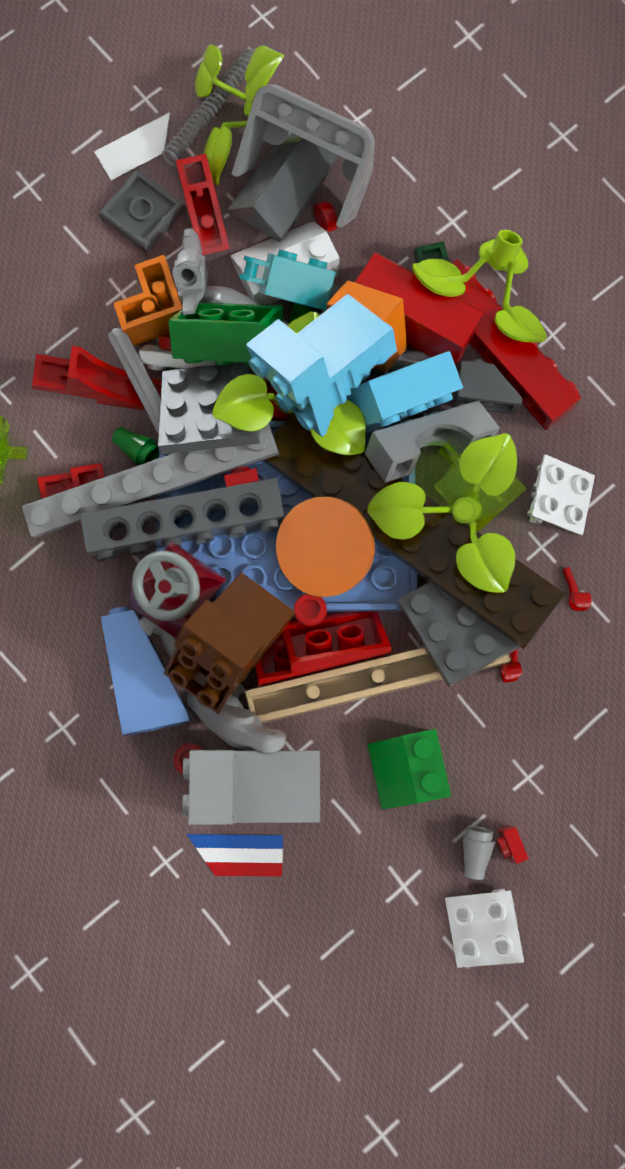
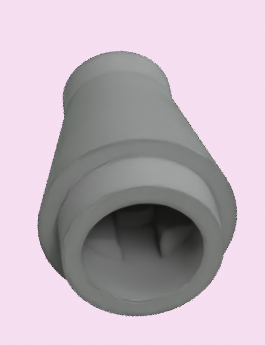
M467 827L466 834L462 835L465 877L475 880L484 879L485 871L496 840L493 839L494 831L483 827Z

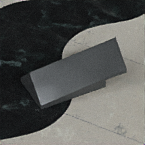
M291 133L287 141L279 145H273L229 206L227 213L281 242L292 223L296 225L339 158V155Z

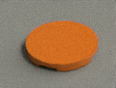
M315 497L301 502L286 515L278 530L276 554L282 572L296 588L313 596L330 597L349 591L365 578L374 559L375 541L368 522L358 508L339 498Z

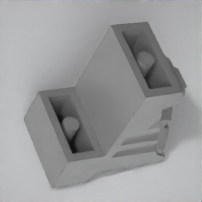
M190 750V758H184L183 779L189 780V794L183 795L182 813L183 817H189V825L320 822V751H277L271 754H262L258 751Z

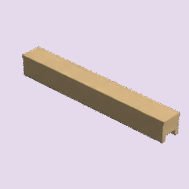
M420 648L245 691L249 710L255 713L263 724L443 680L425 648ZM509 655L504 656L503 658L495 661L494 663L486 666L483 669H488L503 664H507L510 661Z

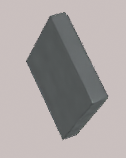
M137 169L99 212L100 219L148 253L184 212L185 204Z

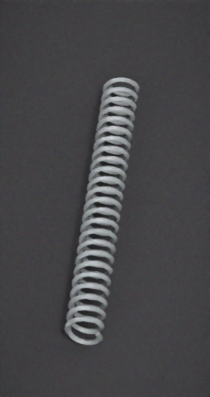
M250 47L245 49V53L241 54L238 61L234 63V66H231V70H228L227 74L223 77L224 79L220 81H224L227 85L230 84L235 89L239 87V82H243L246 73L242 66L247 69L248 65L246 62L249 63V57L251 58L252 52L255 50ZM218 86L213 88V92H210L209 96L206 97V101H203L202 105L198 107L199 110H195V114L191 115L188 123H185L184 127L180 129L181 132H177V136L173 137L170 145H167L166 150L162 151L163 157L168 164L175 166V163L167 159L165 152L174 161L178 160V157H182L181 152H186L185 148H189L188 143L193 144L192 139H197L196 135H200L199 130H204L203 126H207V122H211L210 117H214V113H218V109L222 108L221 104H225V100H229L228 95L231 96V93Z

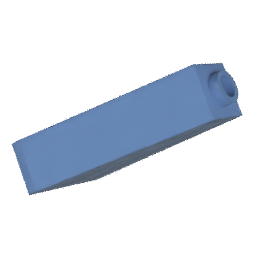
M118 607L109 610V615L101 616L122 735L131 736L191 723V714L179 691L170 678L163 674L166 667L150 636L141 629L139 615L134 610L129 611L128 607Z

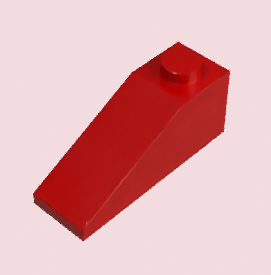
M206 153L176 160L175 165L192 229L199 237L202 255L230 249Z

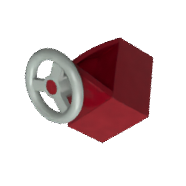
M172 541L164 551L153 552L145 556L136 566L132 578V588L130 589L129 606L177 639L182 626L207 599L213 603L224 591L226 578Z

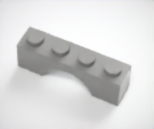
M478 400L468 404H459L445 411H435L428 416L418 419H408L401 424L391 427H381L372 433L365 455L385 483L412 474L421 454L420 448L430 445L444 446L462 455L463 451L471 443L479 439L496 436L500 427Z

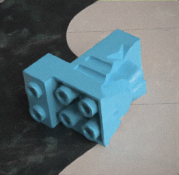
M349 294L297 334L278 319L246 344L251 356L249 360L250 367L260 378L265 376L269 379L277 392L276 401L286 412L291 410L306 430L313 429L321 437L327 433L329 423L334 416V408L338 404H344L347 400L346 396L351 395L350 389L357 388L361 381L369 377L370 370L374 365L385 363L390 356L397 352L393 328Z

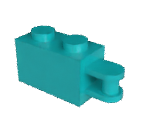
M281 249L278 250V255L268 253L266 261L244 255L243 260L246 261L244 272L243 274L240 273L239 278L261 284L259 292L326 311L336 273L327 269V262L310 257L308 264L296 261L298 254ZM259 265L265 266L262 279L256 277Z

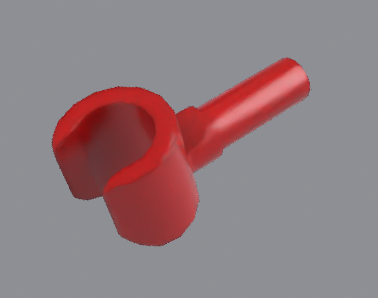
M570 567L562 569L570 592L569 607L574 611H587L588 607H591L592 604L590 593L578 591V586Z
M518 649L510 653L509 664L500 666L501 677L504 683L517 681L522 674V667L520 662H518Z

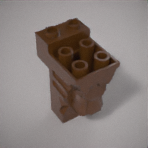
M241 572L213 603L207 599L182 626L174 643L176 649L163 674L169 677L176 686L182 687L197 698L203 706L219 714L236 691L240 682L245 680L252 667H255L262 655L285 630L295 611Z

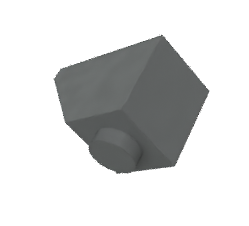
M475 358L461 361L458 375L463 388L455 391L454 407L459 404H468L479 400L489 412L516 415L522 405V397L494 364H488L481 359Z

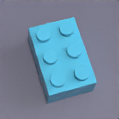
M448 351L367 381L357 388L350 389L351 395H347L346 399L360 408L364 415L366 431L370 432L453 399L451 393L462 389L463 386L452 355Z

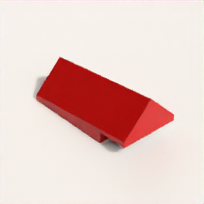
M377 252L373 254L355 283L403 298L406 344L429 357L450 351L454 364L457 367L484 312L458 299L459 296L447 297L430 291L418 280L414 272Z
M344 612L326 615L324 621L316 627H305L298 623L297 620L290 621L285 630L272 643L254 667L257 688L385 657L391 652V645L378 612Z

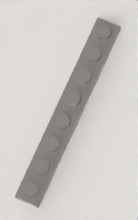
M268 423L266 427L260 430L259 444L173 453L23 505L22 509L31 537L37 538L80 523V514L136 504L229 472L235 468L244 467L279 455V451Z

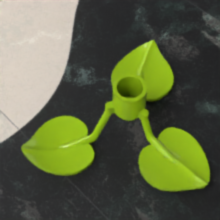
M209 45L204 53V61L200 64L195 81L196 94L198 97L206 98L214 84L246 101L244 114L249 117L257 91L267 85L285 56L264 45L257 47L246 69L245 80L247 85L245 88L246 94L217 79L216 76L222 66V54L217 46ZM247 121L224 122L221 125V129L218 127L212 129L207 139L204 153L207 155L214 184L220 185V175L230 153L232 145L230 128L246 127Z
M500 230L496 239L483 243L479 248V256L481 258L464 275H461L460 270L455 265L442 259H427L412 264L414 274L426 288L436 294L447 297L462 295L466 289L463 282H467L485 262L496 270L507 272L502 305L504 310L498 311L495 315L497 327L504 335L522 342L546 341V332L537 317L522 306L511 308L509 304L513 274L523 273L528 268V259L521 248L523 240L517 233L510 230Z
M309 312L292 321L288 327L297 334L320 315L316 312ZM246 374L236 377L224 387L215 402L212 416L238 430L254 432L266 427L272 419L274 408L270 400H273L283 413L291 415L292 411H284L276 401V395L273 393L267 394V386L262 378ZM346 400L344 404H338L334 408V416L329 423L327 433L323 437L319 436L313 429H310L314 440L330 452L341 455H357L365 450L366 423L364 415L360 408L349 400Z
M504 433L479 439L466 447L459 461L460 473L465 481L475 485L471 496L457 499L453 506L423 507L425 503L424 490L410 482L391 484L373 497L367 508L368 514L384 533L395 539H408L418 534L425 523L423 513H452L454 519L459 523H468L472 543L461 546L457 551L456 562L460 573L469 583L484 591L503 593L508 590L510 578L515 567L516 557L514 548L506 537L498 533H486L478 539L475 521L482 512V506L477 500L479 489L481 488L488 495L497 496L505 492L515 478L517 452L513 439L509 434Z

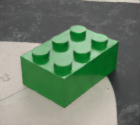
M199 302L195 314L183 315V310H180L168 320L172 359H184V362L188 364L200 363L203 360L214 361L216 365L244 362L246 366L250 367L249 360L251 356L246 344L278 319L283 322L282 305Z

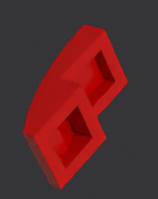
M102 463L70 468L69 473L38 477L37 485L40 498L43 499L104 478L105 475Z

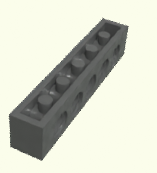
M277 478L82 513L80 517L86 553L92 559H97L98 562H106L116 559L117 554L129 552L131 556L144 555L149 553L150 548L160 546L165 550L172 541L181 547L182 542L195 540L197 544L208 543L214 540V536L227 534L229 538L244 536L247 534L246 530L259 528L261 532L276 530L284 519V512ZM246 504H254L258 507V511L253 516H245L240 511ZM219 509L226 513L224 519L220 522H212L208 519L209 514L214 510ZM188 515L193 518L192 524L187 528L182 529L176 526L177 520L181 516ZM156 521L160 523V528L155 534L148 535L144 533V528L149 522ZM117 528H127L125 538L119 541L112 540V534Z

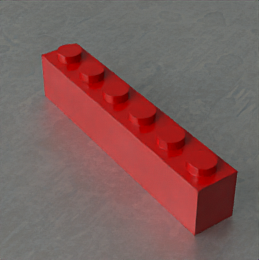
M458 258L452 262L460 270L461 275L466 274L471 269L467 265L464 266ZM474 274L467 282H463L466 289L458 297L463 302L484 312L469 344L486 363L496 366L522 397V404L545 430H548L574 409L582 397L579 395L576 385L572 381L566 380L559 373L556 363L550 357L543 355L537 348L536 342L514 340L499 330L495 323V315L503 309L496 302L493 292L488 288H484L477 281Z

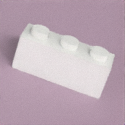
M314 221L286 232L281 242L271 238L230 255L238 276L244 272L246 261L243 260L244 255L266 261L268 253L278 255L279 249L298 254L296 261L308 264L309 257L327 262V269L335 271V277L339 275L340 258L327 231ZM258 266L257 278L262 279L265 266ZM240 279L248 297L257 303L269 305L281 300L280 298L259 292L261 284Z

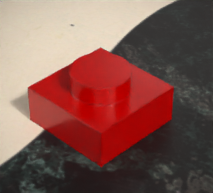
M238 467L231 470V474L224 475L226 487L259 481L256 468Z
M508 825L497 830L500 838L496 840V843L504 859L509 858L510 862L514 864L529 860L516 826Z

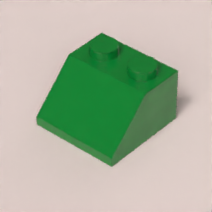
M436 729L367 744L381 810L451 797Z

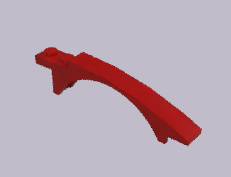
M72 346L69 359L36 354L32 389L96 399V404L146 411L125 370L96 358L82 347ZM151 378L161 397L162 380ZM264 380L267 386V394L273 393L277 395L273 386L267 385V380ZM270 400L274 408L270 421H285L290 415L283 413L279 406L273 400Z

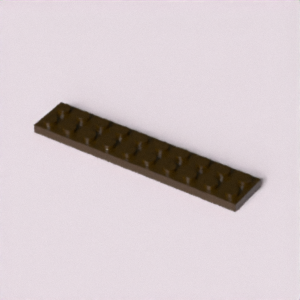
M293 412L273 435L279 455L264 459L265 463L314 498L334 497L354 505L362 512V515L368 522L374 541L522 649H525L564 597V592L517 559H515V567L506 592L495 593L477 588L462 576L456 562L458 549L465 544L472 543L469 525L456 521L452 513H423L425 519L424 526L414 537L408 539L390 537L380 529L368 514L367 508L379 491L391 484L406 482L405 480L398 478L384 483L365 455V452L357 455H341L324 449L314 440L311 431L306 430L300 424ZM425 495L423 507H442ZM476 531L477 538L479 539L482 535Z

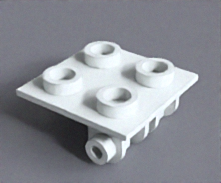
M545 454L543 455L541 465L537 466V480L533 484V489L536 492L531 494V498L534 501H532L531 508L527 513L530 517L529 522L542 524L543 520L570 532L583 535L595 475Z
M496 889L492 890L491 893L445 898L457 968L524 963L511 890Z

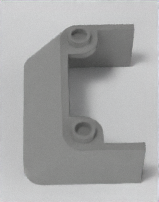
M270 84L260 88L254 97L231 175L238 177L255 168L263 141L272 145H279L287 141L291 133L302 137L344 158L342 171L345 178L351 183L336 224V226L342 228L356 218L373 173L375 140L372 132L368 128L279 85Z

